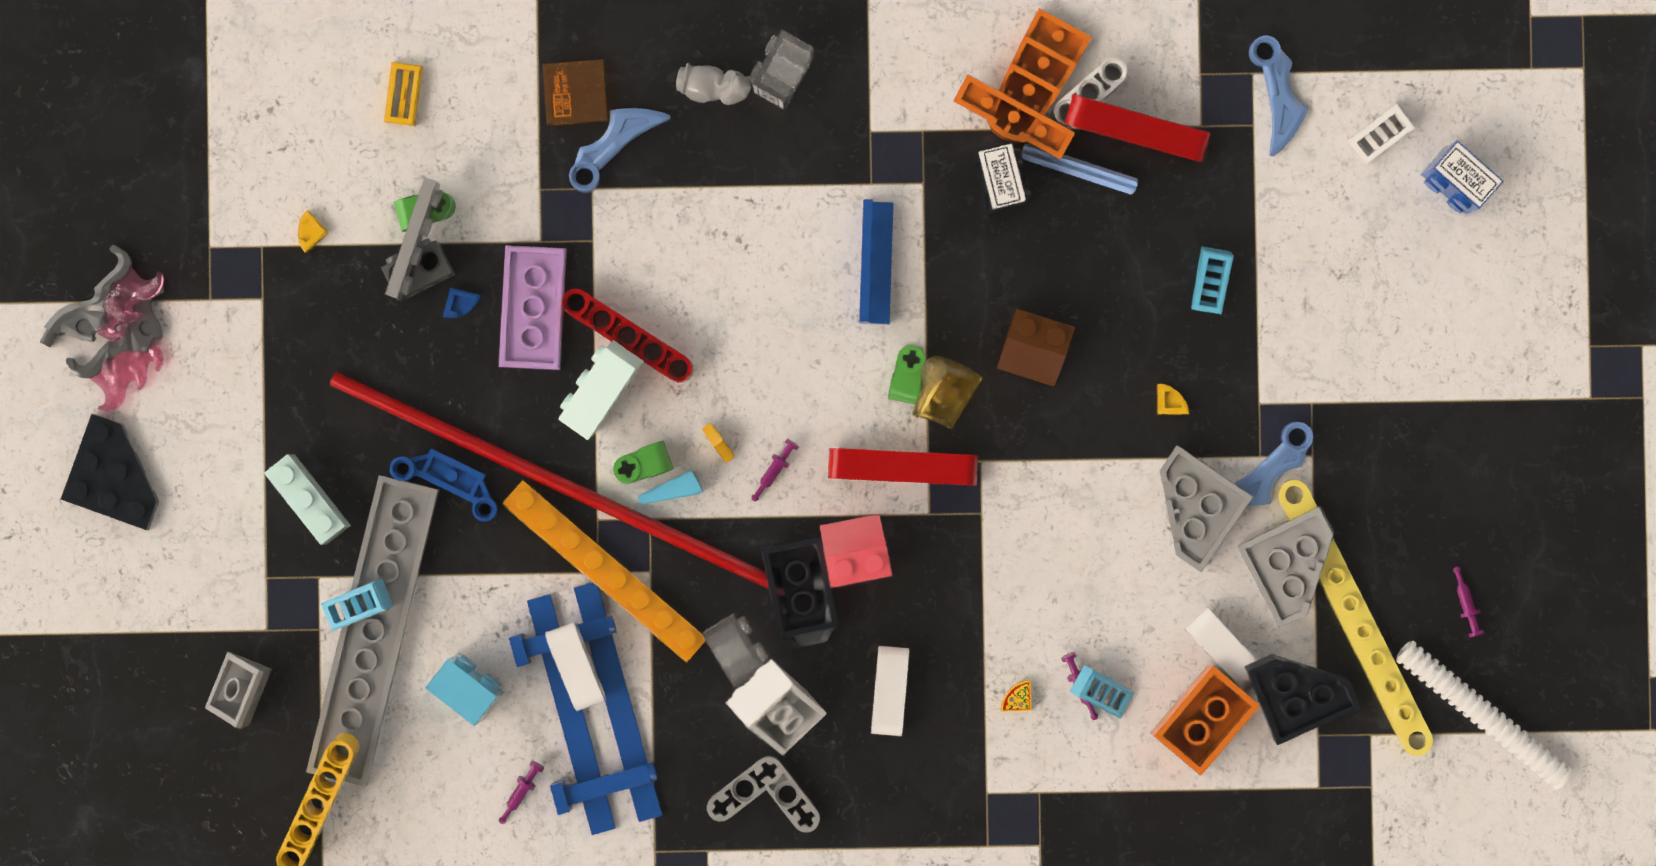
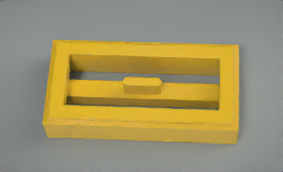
M397 62L391 63L384 123L415 127L423 73L422 66ZM398 70H404L398 116L392 117ZM410 71H414L409 118L406 119L404 116Z

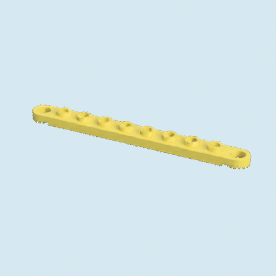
M1289 480L1280 486L1278 499L1288 521L1317 507L1308 487L1303 482ZM1291 486H1296L1302 492L1301 499L1296 504L1289 503L1285 497L1287 489ZM1332 539L1319 582L1403 749L1415 756L1424 755L1432 747V734L1334 539ZM1419 731L1424 735L1425 741L1422 747L1414 749L1409 745V736L1413 732Z

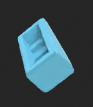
M1201 247L1191 306L1192 310L1222 314L1234 257L1232 252ZM1208 260H1221L1223 264L1222 266L1208 264ZM1206 271L1221 273V276L1216 278L1205 276ZM1203 284L1218 285L1219 288L1218 290L1203 288ZM1201 295L1216 297L1217 301L1213 303L1200 299Z
M691 470L640 495L638 500L640 504H647L697 495L704 491L694 471Z
M382 579L321 603L332 631L393 607ZM358 594H362L368 609L367 611L364 610ZM346 599H350L356 613L355 616H353ZM336 603H339L345 617L343 621H341L335 607Z
M1085 665L1070 690L1071 693L1120 719L1135 693ZM1095 679H1098V682L1096 683L1091 695H1088V692L1091 686L1093 685ZM1103 684H1107L1099 700H1097L1096 697L1100 692ZM1112 687L1115 688L1110 700L1105 704L1104 702ZM1120 692L1124 693L1116 709L1112 708Z

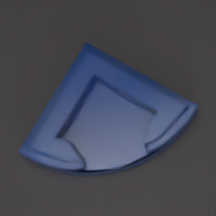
M450 287L443 317L458 318L468 314L476 307L481 295Z

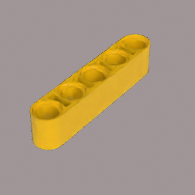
M340 733L327 747L278 852L277 866H303L310 857L358 753L359 742L352 734ZM336 745L345 746L349 751V755L344 756L338 753ZM324 772L333 773L337 781H328L324 777ZM311 799H320L324 804V808L315 807ZM299 825L308 826L312 834L307 835L301 832ZM287 852H295L299 856L300 861L290 859Z

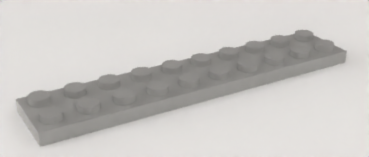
M381 475L378 476L351 591L382 579L393 607L341 628L306 771L308 773L315 774L327 747L337 735L349 733L358 740L359 750L345 782L365 787L368 785L439 489L406 481H398ZM358 594L364 610L367 611L368 609L362 594ZM348 599V605L350 607V610L353 616H355L356 613L354 611L350 599ZM336 745L338 753L344 756L349 755V751L345 746ZM324 772V777L336 779L333 773Z

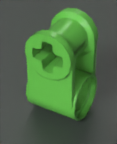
M442 192L441 200L446 202L441 207L442 211L440 212L434 209V207L432 208L429 219H432L433 223L446 220L455 212L456 203L445 192ZM418 195L394 201L402 232L407 231Z
M907 345L899 351L895 370L891 378L888 393L889 400L918 405L925 365V355L919 347ZM910 350H914L915 356L919 357L920 360L919 363H913L912 367L909 368L907 367V362L903 360V356L909 355Z
M664 440L621 456L616 460L613 467L614 475L624 484H632L674 469ZM628 462L630 466H636L630 478H627L625 474H619V470L623 469L622 463Z

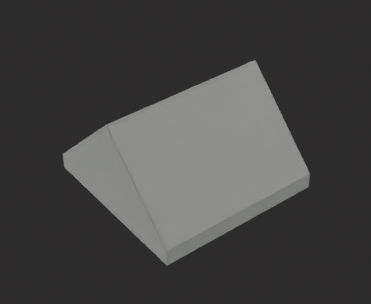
M227 652L205 708L236 728L241 729L249 726L272 669L234 653Z

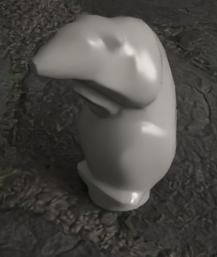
M687 63L686 67H680L678 71L676 89L695 102L705 103L721 100L725 105H733L747 97L751 90V77L744 76L735 70H728L724 74L717 67L707 65L692 66L690 63Z

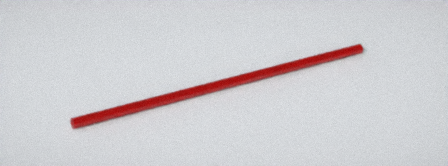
M335 372L331 379L330 386L769 589L765 571L341 373Z

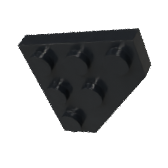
M91 414L60 500L141 529L149 530L159 500L145 475L146 472L137 453L133 450L125 427L119 422Z
M1270 654L1244 666L1272 738L1277 746L1360 708L1352 684L1345 677L1275 654Z

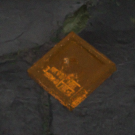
M603 60L542 64L546 121L548 126L608 121Z

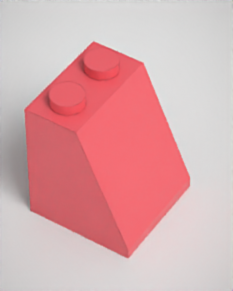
M879 514L820 525L831 588L892 576Z

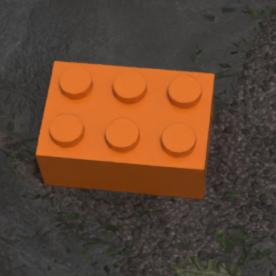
M1208 664L1150 734L1201 776L1260 705L1216 667Z

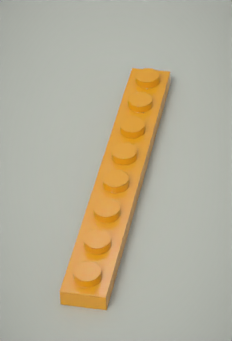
M522 480L502 503L505 508L686 663L707 640L702 633L526 482Z

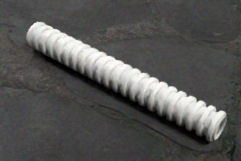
M1415 641L1406 643L1396 656L1397 663H1403V668L1406 670L1411 669V674L1414 676L1418 675V680L1421 682L1426 681L1427 687L1434 688L1433 692L1436 694L1441 693V698L1444 700L1448 699L1449 705H1456L1455 709L1457 711H1463V716L1466 718L1470 717V721L1473 724L1478 723V728L1481 730L1485 729V733L1488 736L1493 735V740L1496 742L1500 741V746L1503 748L1508 747L1507 751L1511 754L1515 753V758L1518 760L1523 759L1522 763L1526 766L1530 765V770L1533 772L1538 771L1537 775L1541 778L1545 777L1546 783H1553L1552 787L1557 790L1570 780L1573 768L1570 766L1565 767V762L1562 760L1558 761V756L1555 754L1550 755L1551 751L1547 748L1543 749L1542 743H1535L1536 739L1533 736L1528 737L1527 731H1521V727L1518 724L1513 725V720L1510 718L1506 719V715L1503 712L1498 713V708L1495 706L1491 707V702L1488 700L1483 701V696L1480 694L1476 695V690L1473 688L1468 689L1469 685L1465 682L1461 683V678L1458 676L1453 677L1454 673L1450 670L1446 671L1445 665H1438L1439 661L1437 659L1432 660L1431 654L1428 652L1424 653L1422 647L1417 648Z

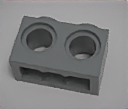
M429 238L421 241L419 248L423 249V253L418 266L413 265L410 277L413 278L411 289L408 295L403 294L402 300L397 299L398 301L403 302L455 275L438 241L434 240L431 242ZM399 253L387 258V264L381 267L388 283ZM431 253L436 254L438 258L437 266L431 270L425 269L423 265L425 256Z

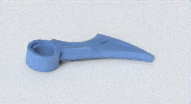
M1268 35L1261 36L1251 43L1249 57L1255 65L1263 68L1272 111V137L1269 155L1275 156L1295 135L1304 120L1308 107L1300 103L1291 91L1289 74L1293 62L1281 50L1279 42L1274 37ZM1261 43H1267L1273 49L1272 57L1268 60L1261 59L1257 54V47Z
M642 108L611 110L610 122L605 134L595 143L579 148L575 164L569 173L570 183L574 189L582 193H589L595 190L600 182L599 171L634 138L659 124L669 121L670 115ZM589 169L593 173L592 182L588 185H580L576 181L578 171Z
M1291 422L1287 424L1281 433L1282 443L1251 473L1235 483L1254 496L1248 506L1271 504V493L1277 479L1288 470L1302 467L1307 449L1313 441L1312 430L1305 423ZM1295 428H1300L1305 433V441L1298 446H1294L1289 441V433Z

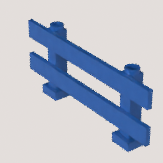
M592 582L574 587L583 623L577 624L584 642H589L596 671L605 693V703L624 770L601 776L583 709L575 710L546 639V632L560 627L551 594L527 601L536 636L525 639L524 633L510 637L509 641L517 667L530 664L532 662L530 657L542 655L577 783L567 786L565 780L553 782L550 785L557 814L568 813L572 810V804L583 802L591 834L595 835L616 828L607 799L608 794L630 789L639 822L662 816V811L653 781L658 780L654 763H648L612 636V634L617 633L612 615L607 616L600 589Z

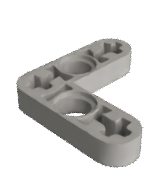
M774 756L760 758L715 793L707 804V812L713 820L719 822L726 821L767 790L799 831L804 833L811 832L817 828L820 821V815L815 805L781 761ZM766 762L768 765L776 764L777 767L774 770L776 775L774 777H771L769 774L764 776L760 781L765 785L759 788L757 780L749 773L754 770L757 776L764 770L763 763ZM741 780H748L754 786L753 793L748 797H742L736 791V785ZM789 785L796 790L797 795L792 802H784L780 799L779 790L783 786ZM730 789L733 797L740 804L735 806L734 801H732L726 807L727 814L724 815L722 812L716 814L713 811L716 806L714 801L718 799L720 802H724L729 798V795L725 792ZM801 798L806 802L801 805L803 811L814 814L811 819L813 824L810 826L807 823L801 825L798 822L801 819V815L796 809L793 813H790L788 810L796 806Z

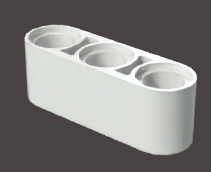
M1109 58L1056 104L1052 112V120L1068 129L1073 127L1064 124L1065 120L1059 116V108L1063 106L1069 107L1072 95L1082 96V88L1086 86L1093 87L1097 92V99L1095 100L1102 102L1125 80L1127 76L1125 63L1117 58ZM1110 66L1116 67L1120 72V78L1116 81L1107 79L1104 73L1105 68Z
M1208 608L1205 609L1185 630L1224 673L1246 693L1252 688L1244 666L1257 660Z
M576 622L546 632L550 651L575 710L579 711L606 701L602 684Z
M878 647L871 734L902 736L909 648Z

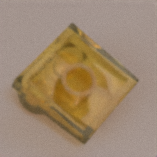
M941 356L928 359L922 366L921 379L925 383L918 396L912 415L916 418L921 417L943 424L952 429L983 378L975 371L956 361Z

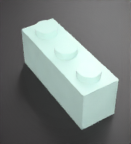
M614 340L608 346L604 347L601 345L591 359L595 364L590 371L585 369L575 383L580 387L574 395L570 392L560 406L564 411L558 420L587 440L598 431L644 362Z
M287 454L264 472L320 545L328 544L351 526L295 454Z

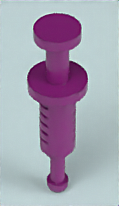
M788 438L785 440L787 446L780 456L772 455L774 461L760 479L761 486L751 497L754 502L759 500L758 497L765 487L768 488L772 485L783 467H789L790 464L786 459L793 449L798 450L799 448L792 440Z
M1455 567L1453 572L1456 574L1459 584L1457 586V593L1464 612L1460 616L1461 618H1468L1472 633H1469V637L1484 634V630H1479L1475 617L1476 614L1481 613L1480 609H1475L1469 586L1463 582L1460 567Z
M1075 652L1061 657L1062 662H1067L1072 673L1067 677L1068 682H1073V684L1081 672L1074 661V658H1076ZM1080 698L1081 702L1087 705L1091 719L1097 720L1098 714L1095 713L1092 704Z
M532 760L529 764L532 768L526 777L519 776L517 778L519 784L507 801L508 808L503 816L499 818L500 824L506 823V819L511 811L517 810L527 792L534 790L536 787L532 780L537 772H543L544 770L540 763Z

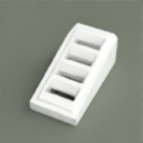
M1396 103L1348 140V142L1367 165L1414 130L1416 126L1399 104ZM1393 114L1404 127L1400 131L1389 118ZM1383 122L1394 134L1390 139L1379 126ZM1373 129L1384 142L1381 146L1370 135ZM1363 137L1374 149L1371 154L1359 141Z

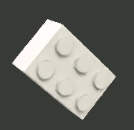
M773 660L761 666L756 671L755 676L744 686L739 687L733 693L732 698L726 702L750 730L782 755L827 714L809 692Z

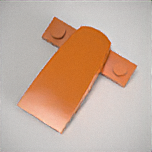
M1039 8L1019 45L999 91L967 74L953 101L987 119V124L992 132L1002 140L1013 143H1025L1027 141L1061 160L1075 132L1049 119L1045 114L1067 82L1092 37Z

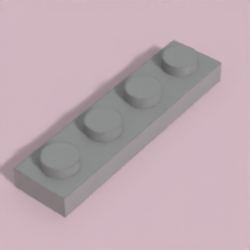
M424 178L385 293L388 296L402 300L403 294L408 295L411 289L413 278L409 276L413 265L418 266L421 260L423 249L419 247L423 236L427 237L430 233L433 220L429 219L432 208L438 207L443 191L439 190L440 183L435 180Z

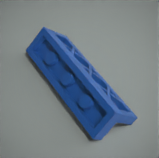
M873 199L863 200L859 324H890L894 203L873 202Z

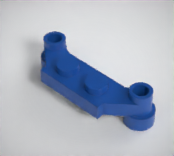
M433 448L425 455L412 458L397 457L390 464V473L398 481H407L414 476H419L472 502V513L479 521H490L497 515V504L492 499L484 481L487 475ZM404 463L409 467V471L405 475L400 471V467ZM486 503L491 507V512L488 515L482 512V506Z

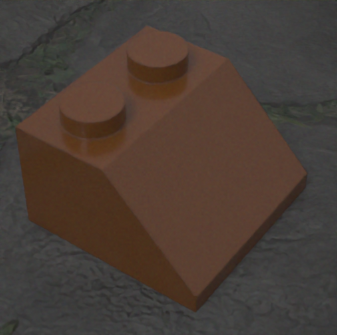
M1016 309L996 368L1054 387L1066 358L1075 327Z

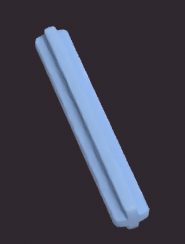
M1025 143L1021 152L1023 160L1128 194H1133L1138 184V179L1064 154L1060 160L1030 143Z

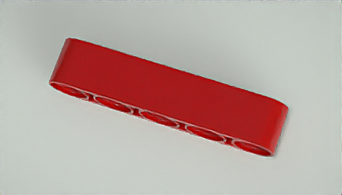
M1076 94L1072 95L1064 124L1198 162H1203L1211 136L1210 132Z
M571 289L564 294L562 299L564 310L578 321L611 342L613 340L644 361V363L672 381L683 383L692 377V362L677 350L583 290ZM575 295H581L585 300V305L580 311H572L569 307V301ZM601 311L608 312L611 319L609 325L604 328L597 327L594 321L595 316ZM625 328H633L636 332V339L631 344H623L620 340L621 331ZM657 344L661 347L662 355L658 360L651 361L647 359L645 351L649 345ZM682 360L686 362L688 370L684 376L675 377L672 374L671 366L675 361Z
M829 448L828 478L977 486L978 455Z

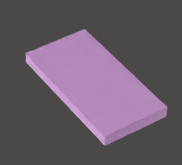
M505 245L499 367L560 370L566 248Z

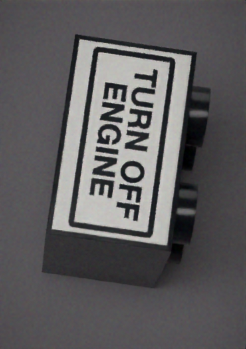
M1013 142L976 151L974 162L988 217L1024 208L1028 202L1027 199L1031 196L1028 179H1022L1020 170H1022L1024 164L1020 149H1014Z

